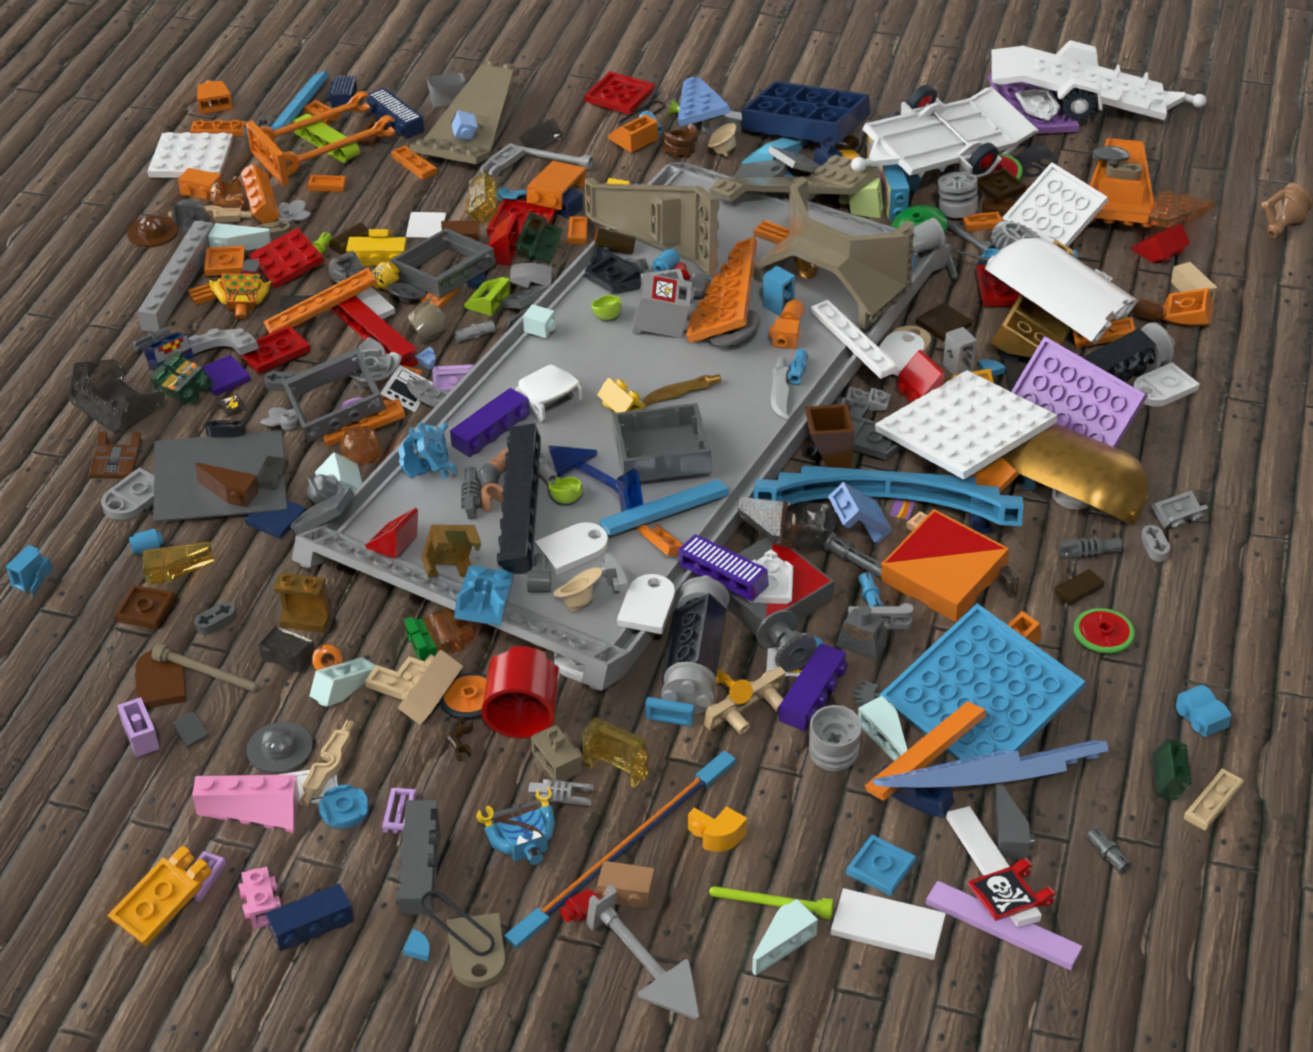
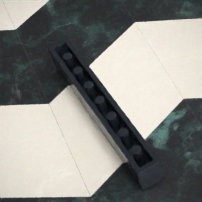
M535 423L510 427V436L507 437L508 452L505 454L507 469H504L506 483L503 485L504 502L501 503L503 518L500 519L501 536L498 537L500 553H497V563L499 567L502 566L504 570L514 574L531 571L533 565L541 435Z

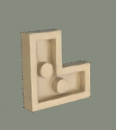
M408 656L398 672L376 665L365 680L366 688L400 699L399 697L406 687L412 688L414 685L411 680L419 670L422 672L425 670L423 666L424 661Z

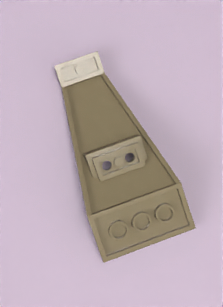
M488 60L487 63L480 65L427 136L411 143L409 151L471 164H478L490 158L512 78L519 75L520 68H516L513 64L509 63L500 65L497 61ZM458 110L475 115L477 129L471 141L460 140L454 137L452 122Z
M835 155L830 157L824 165L816 168L810 176L723 178L716 181L709 191L713 196L733 202L745 191L783 192L790 195V186L802 177L808 180V201H810L819 193L854 195L881 172L877 166H867L862 172H855L851 167L852 159Z

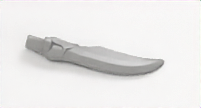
M779 357L777 364L772 369L771 405L779 417L789 420L787 404L790 388L786 383L789 368L785 364L786 358Z

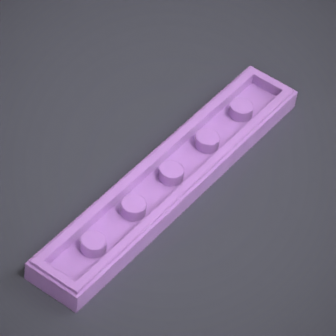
M940 881L936 882L926 898V905L1068 970H1072L1082 951L1081 945L1033 923L1016 927L1010 917L995 921L979 899Z

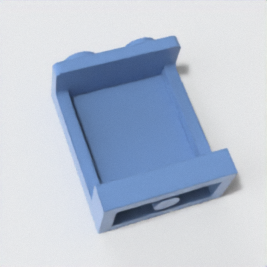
M845 482L828 496L843 526L850 529L860 520L864 523L874 543L879 544L893 531L877 501Z

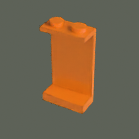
M552 161L527 185V203L561 210L563 194L572 185L585 186L586 168Z

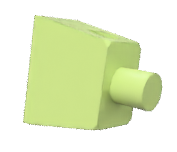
M880 178L872 179L854 195L839 194V203L850 204V211L853 215L881 218L884 205Z

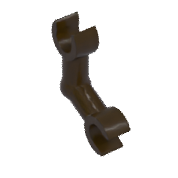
M465 716L459 718L458 727L448 734L446 738L447 742L455 750L456 759L460 762V753L462 752L467 753L471 757L470 746L462 744L459 740L463 734H470L473 731V721L469 725L464 726Z

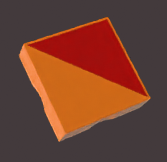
M933 509L881 563V581L907 596L922 601L929 608L957 622L975 603L978 595L989 587L1007 568L1009 548Z

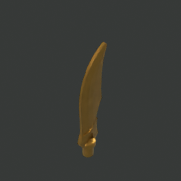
M720 374L713 376L702 375L697 377V379L664 386L643 398L642 402L648 406L663 400L681 397L689 391L709 388L712 384L722 382Z

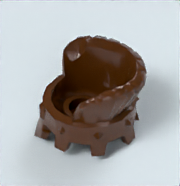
M688 124L685 131L671 130L664 132L663 152L665 154L668 152L672 153L675 159H677L678 155H684L685 159L689 158V153L695 152V140L699 133L695 124Z

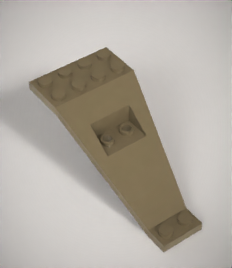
M585 178V215L592 221L618 232L635 236L636 239L660 249H675L680 257L694 262L709 276L716 275V268L719 264L717 258V249L719 247L717 211H719L720 206L718 199L702 186L601 184L593 178Z

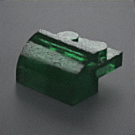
M529 212L515 248L527 259L531 260L533 257L550 264L564 229L548 223L547 219Z

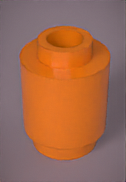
M797 299L787 302L779 318L800 321L804 314L803 303Z

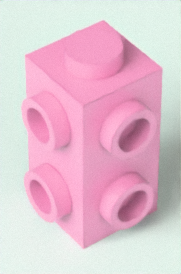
M267 867L242 872L243 883L238 885L241 899L247 898V903L242 904L245 920L251 919L253 929L268 926L266 912L281 907L279 896H273V892L278 891L275 876L269 877Z

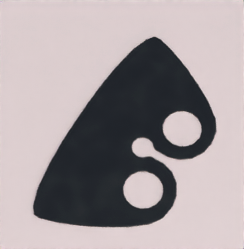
M1042 143L1035 144L1013 157L1021 164L1022 176L1036 177L1043 173L1041 167L1032 165L1031 162H1037L1038 165L1048 167L1050 164H1043L1041 159L1049 158L1052 160V163H1057L1054 154ZM1033 167L1037 168L1039 172L1031 174L1027 169Z

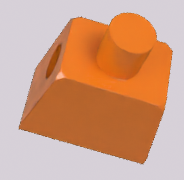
M207 80L205 83L198 85L197 101L200 114L233 109L231 94L223 81L214 82Z

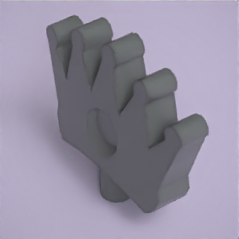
M862 680V685H857V689L854 690V699L857 706L865 705L874 700V698L879 697L881 693H877V684Z

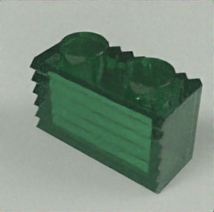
M1166 739L1155 750V753H1152L1158 796L1176 801L1193 784L1191 781V770L1189 769L1191 766L1188 761L1190 758L1187 753L1189 750L1186 744Z

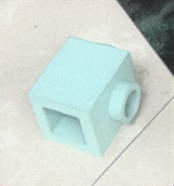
M532 304L523 316L524 332L547 338L549 333L553 332L556 327L554 311Z

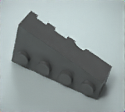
M406 800L405 823L402 830L403 847L400 848L402 867L398 868L400 888H396L395 896L396 904H400L402 915H427L421 909L420 900L423 894L427 891L435 890L441 834L437 800ZM435 894L427 896L424 900V906L432 914Z

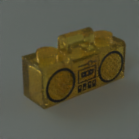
M484 169L469 180V189L467 191L470 197L466 199V213L472 220H479L480 225L497 213V183Z

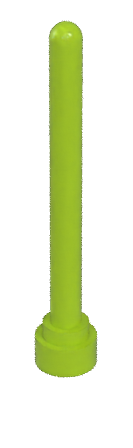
M716 886L709 889V894L712 897L782 907L796 900L794 898ZM798 899L810 912H815V915L820 916V919L831 920L834 899H817V902Z

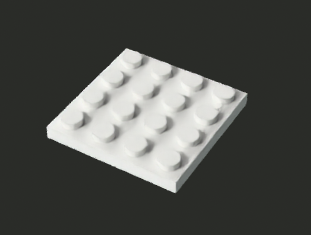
M189 132L162 133L148 168V177L179 178L187 168L219 173L222 176L233 143V134H209L206 132L200 134Z
M1051 163L1002 219L1009 222H1019L1031 228L1032 231L1037 232L1041 239L1053 243L1056 239L1068 247L1106 205L1109 199L1072 174Z

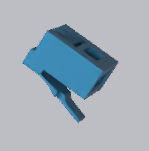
M30 545L24 548L6 566L11 586L24 592L30 589L32 596L35 595L39 586L42 585L45 577L53 571L50 559L41 557L39 549Z

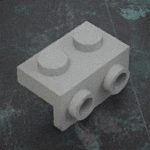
M1192 490L1162 500L1152 506L1163 529L1169 527L1173 529L1179 528L1189 520L1192 523L1203 518V513L1208 509L1207 505H1199Z

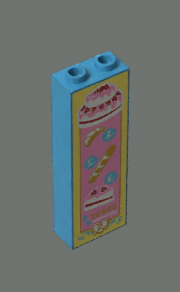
M869 135L866 159L869 157L874 140ZM898 164L877 166L881 173L875 177L881 180L883 205L888 221H892L896 215L908 208L909 185L902 167Z

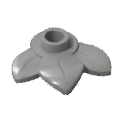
M295 200L290 204L283 202L278 205L280 213L278 221H287L290 223V226L295 221L309 218L311 213L304 211L306 202L303 200Z
M274 407L268 410L269 417L260 421L263 425H281L282 429L289 430L298 426L297 422H299L294 408L286 410L282 407Z

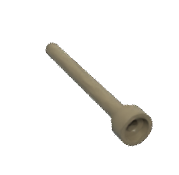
M161 642L156 643L152 650L151 659L157 662L171 661L253 692L258 689L256 682L174 653L168 645Z

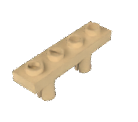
M779 666L773 671H766L758 680L750 681L753 687V694L746 703L737 704L733 702L729 694L722 702L712 704L706 710L704 719L706 728L710 731L727 721L739 735L746 733L750 728V723L739 712L761 699H765L776 712H779V705L783 701V697L776 690L783 686L786 672Z

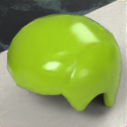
M605 295L599 297L596 301L593 300L591 308L597 318L608 321L619 315L622 309V302L619 296Z
M557 477L553 485L551 482L548 483L551 497L560 504L573 503L583 494V484L576 477H565L562 479Z

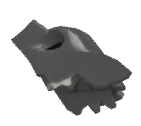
M353 250L330 259L328 266L329 274L336 283L364 270Z

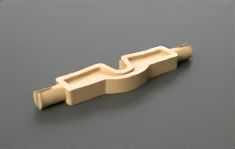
M203 206L209 216H213L216 223L240 222L241 218L253 219L252 211H241V208ZM168 211V218L173 219L172 211Z
M346 720L342 729L335 730L322 748L321 758L328 761V763H314L302 785L304 793L299 799L301 806L304 807L305 805V807H308L313 796H319L328 780L341 769L343 754L352 740L350 732L355 726L353 721Z

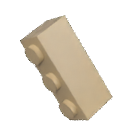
M441 649L435 656L429 655L423 663L425 670L423 672L419 670L411 680L414 683L412 688L407 686L399 697L402 699V702L397 708L419 725L429 716L463 667Z

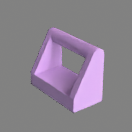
M474 364L434 366L432 371L433 386L442 391L452 390L474 367Z

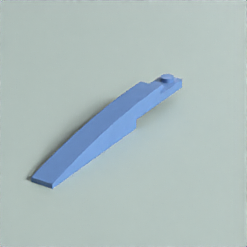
M1092 740L1019 757V751L1003 750L873 779L874 785L884 787H953L1021 780L1067 771L1066 764L1076 763L1080 757H1085V759L1100 757L1099 753L1108 751L1107 741Z

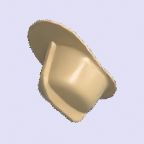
M728 123L716 129L711 135L708 147H712L717 154H723L725 157H728L731 150L737 145L735 137L736 124Z
M591 568L581 572L567 584L556 589L554 596L561 597L570 612H575L585 607L593 599L592 584L601 577L602 569Z

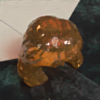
M234 176L227 183L222 180L216 181L210 187V198L215 206L222 208L243 207L244 195L238 176Z

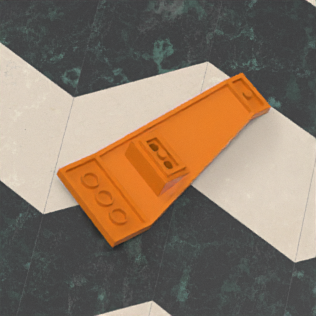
M1106 138L1104 146L1120 147L1130 153L1129 160H1120L1119 162L1139 164L1142 167L1141 177L1136 180L1112 178L1106 175L1108 160H1098L1089 186L1107 196L1109 201L1091 221L1100 218L1105 223H1114L1115 220H1119L1124 225H1134V222H1138L1143 227H1153V224H1158L1159 217L1156 213L1144 142Z

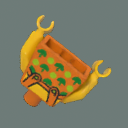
M222 273V281L221 279H218L217 282L209 280L210 290L214 292L222 304H226L227 310H235V317L237 319H246L247 311H253L256 305L261 304L270 291L271 281L268 283L262 282L260 274Z

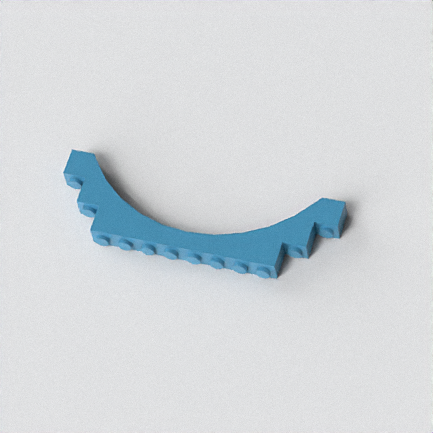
M802 466L801 473L779 472L778 480L756 479L754 486L753 508L776 510L794 503L828 498L838 486L845 482L868 497H890L935 503L979 515L998 525L1022 526L1023 498L1020 496L1000 495L999 487L976 485V477L962 479L952 475Z

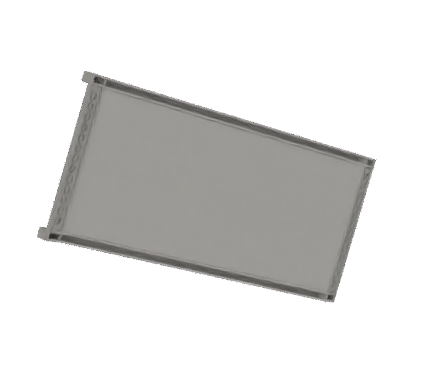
M682 161L666 164L647 185L702 186L710 193L709 189L714 186L716 181L734 177ZM745 191L733 202L716 197L720 206L719 211H717V219L719 221V229L717 230L719 241L717 258L719 264L716 268V274H720L722 271L720 267L723 263L728 262V255L736 242L755 237L757 241L755 263L778 245L772 241L755 236L754 229L758 228V224H761L763 219L790 229L789 194L782 192ZM808 201V215L811 219L852 236L889 234L898 229ZM608 227L605 228V229H608V230L616 231V230H613V229L608 228ZM636 239L634 250L631 254L604 247L624 260L627 257L634 260L646 258L649 269L643 270L646 273L655 272L653 261L665 251ZM593 241L533 304L554 311V320H556L554 331H551L547 338L524 332V313L421 421L423 425H435L438 428L444 422L448 424V428L444 431L446 447L448 448L447 456L449 458L448 462H452L458 468L456 473L453 474L451 470L446 469L449 474L444 479L440 471H432L431 469L413 479L409 478L399 463L400 455L398 450L405 441L404 439L354 491V497L341 515L325 522L322 526L296 535L292 560L300 563L304 568H313L318 564L333 559L455 610L457 593L461 592L465 577L459 575L456 565H435L438 577H427L421 558L431 524L475 525L482 544L479 551H476L475 547L472 546L469 555L472 565H479L493 570L503 569L497 563V553H500L498 537L501 536L500 519L503 518L501 503L497 499H492L489 512H485L481 506H478L477 517L468 519L465 508H461V485L465 481V468L469 466L475 467L479 473L484 464L490 463L503 449L508 450L507 437L510 436V429L470 458L451 446L450 430L507 389L512 388L515 390L519 386V380L547 365H554L575 377L582 387V400L576 403L572 398L566 396L545 407V420L540 423L529 414L514 426L535 423L541 435V453L549 460L550 468L558 475V478H578L582 482L584 489L583 494L575 502L566 505L560 504L551 497L548 484L539 476L533 563L534 556L539 553L535 548V541L578 523L589 522L600 526V519L717 479L728 487L729 495L652 521L646 526L652 530V528H657L655 524L660 525L683 544L693 535L697 534L723 547L753 508L756 479L774 480L809 435L810 430L805 407L832 405L863 364L862 360L811 313V306L829 300L877 345L930 274L946 267L951 245L946 244L941 249L935 248L923 252H915V269H913L911 274L912 287L910 291L905 293L898 302L889 307L885 313L881 314L866 329L858 326V303L835 273L799 257H791L780 268L795 275V299L803 303L804 314L800 320V337L797 348L788 349L772 347L769 329L770 326H774L775 319L779 318V315L763 307V281L760 283L754 280V273L749 310L757 312L761 321L758 328L749 338L740 344L714 345L710 342L709 337L700 342L694 341L689 343L686 337L687 331L684 330L681 338L642 330L640 334L635 335L632 331L640 287L611 293L586 278L585 269L590 264L592 256H595L597 253L598 245ZM680 257L679 263H684L687 266L690 277L692 273L703 274L709 277L711 281L715 277V275L709 276L694 262ZM706 294L704 297H694L692 302L693 311H697V303L699 300L704 299ZM605 295L619 296L622 302V309L616 318L607 321L600 320L594 315L591 308L593 300L596 301L599 297ZM798 349H805L807 354H809L806 361V371L802 374L799 384H791L788 380L791 371L790 364L795 358L796 351ZM779 357L786 358L785 364L789 368L786 381L787 386L790 388L787 404L789 420L779 417L771 405L772 369L777 364ZM720 374L722 382L712 384L709 388L689 391L681 397L656 402L643 408L644 410L697 403L702 418V428L707 435L711 449L712 472L625 483L614 436L613 413L615 411L605 407L602 404L603 400L597 395L607 379L623 380L629 385L627 389L637 392L641 396L640 400L642 401L648 394L664 386L697 379V377L702 375L713 376ZM412 444V449L414 453L418 457L425 458L424 456L420 455L417 450L414 449V446ZM504 471L501 472L498 479V485L502 487L506 483ZM417 508V537L396 559L368 550L364 546L385 524L409 510ZM635 527L611 536L607 533L608 547L605 553L613 556L622 567L628 581V589L636 578L647 574L664 576L673 583L675 599L668 616L669 619L677 608L681 586L687 580L701 576L681 567L679 556L666 555L641 535ZM592 536L590 538L597 539L599 536ZM603 554L596 559L558 575L555 574L547 563V569L551 571V591L528 592L527 572L514 574L501 626L488 624L584 664L582 682L594 690H604L622 679L657 634L617 626V617L624 600H619L618 591H613V585H607L606 576H601L592 584L593 599L585 607L575 612L568 610L561 597L554 596L556 589L567 584L581 572L591 568H600V563H604ZM652 584V585H650V587H653V588L660 586V585H658V584Z

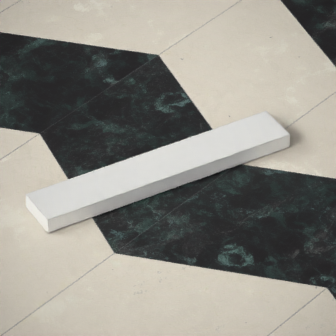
M829 300L811 306V313L880 379L898 372V365Z
M970 806L947 812L946 819L983 876L1010 867ZM1037 907L1012 915L1010 918L1016 927H1021L1039 922L1042 915Z

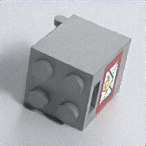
M644 272L636 303L632 332L638 335L642 330L681 338L683 330L687 331L689 319L687 318L689 315H692L693 311L692 302L695 291L691 290L692 282Z

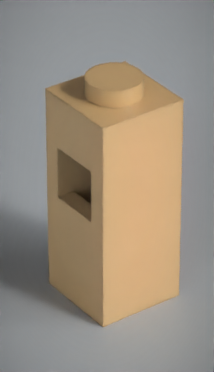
M1191 262L1174 266L1171 283L1180 292L1209 288L1214 303L1217 287Z

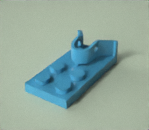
M479 565L468 566L461 592L457 593L454 618L501 626L514 573L504 569H487Z

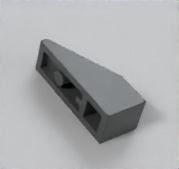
M996 783L993 797L996 847L1004 858H1028L1029 849L1034 848V834L1029 832V822L1002 783Z

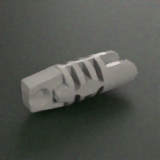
M545 779L543 783H529L528 793L530 796L536 797V792L539 788V795L542 798H546L548 796L547 787H549L552 793L548 800L549 802L591 806V799L577 797L574 794L575 791L592 792L593 784Z

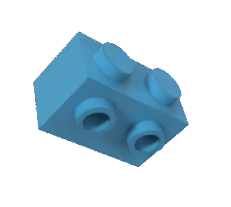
M775 266L766 272L763 277V307L780 316L786 303L795 299V275Z

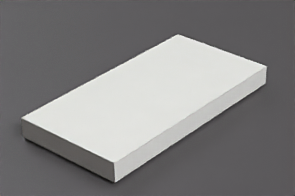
M843 888L830 935L934 960L946 913Z

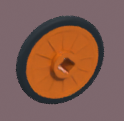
M465 673L456 676L439 700L441 708L447 714L456 718L465 716V719L482 716L481 710L487 675Z

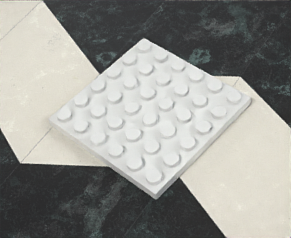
M967 370L947 381L943 386L930 391L897 412L885 417L875 424L876 432L956 476L965 479L1057 423V415Z

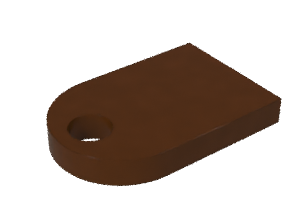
M152 650L146 652L137 660L135 664L136 697H141L145 708L187 702L184 666L171 661L154 662L151 659Z

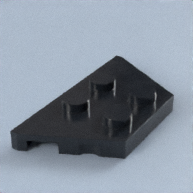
M602 246L597 247L596 255L592 256L590 264L585 269L586 278L611 293L641 287V274L644 273L643 270Z

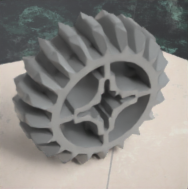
M1004 220L994 227L991 241L996 246V249L1001 250L1020 239L1041 237L1037 235V232L1032 231L1031 228L1019 222L1015 223L1014 221Z

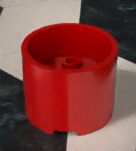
M510 647L508 652L500 655L495 654L489 663L481 712L485 723L501 735L518 739L531 738V736L550 728L554 722L560 679L558 664L555 665L548 659L545 652L531 647Z

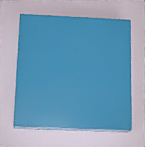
M871 835L847 867L846 874L892 896L916 863L917 856Z

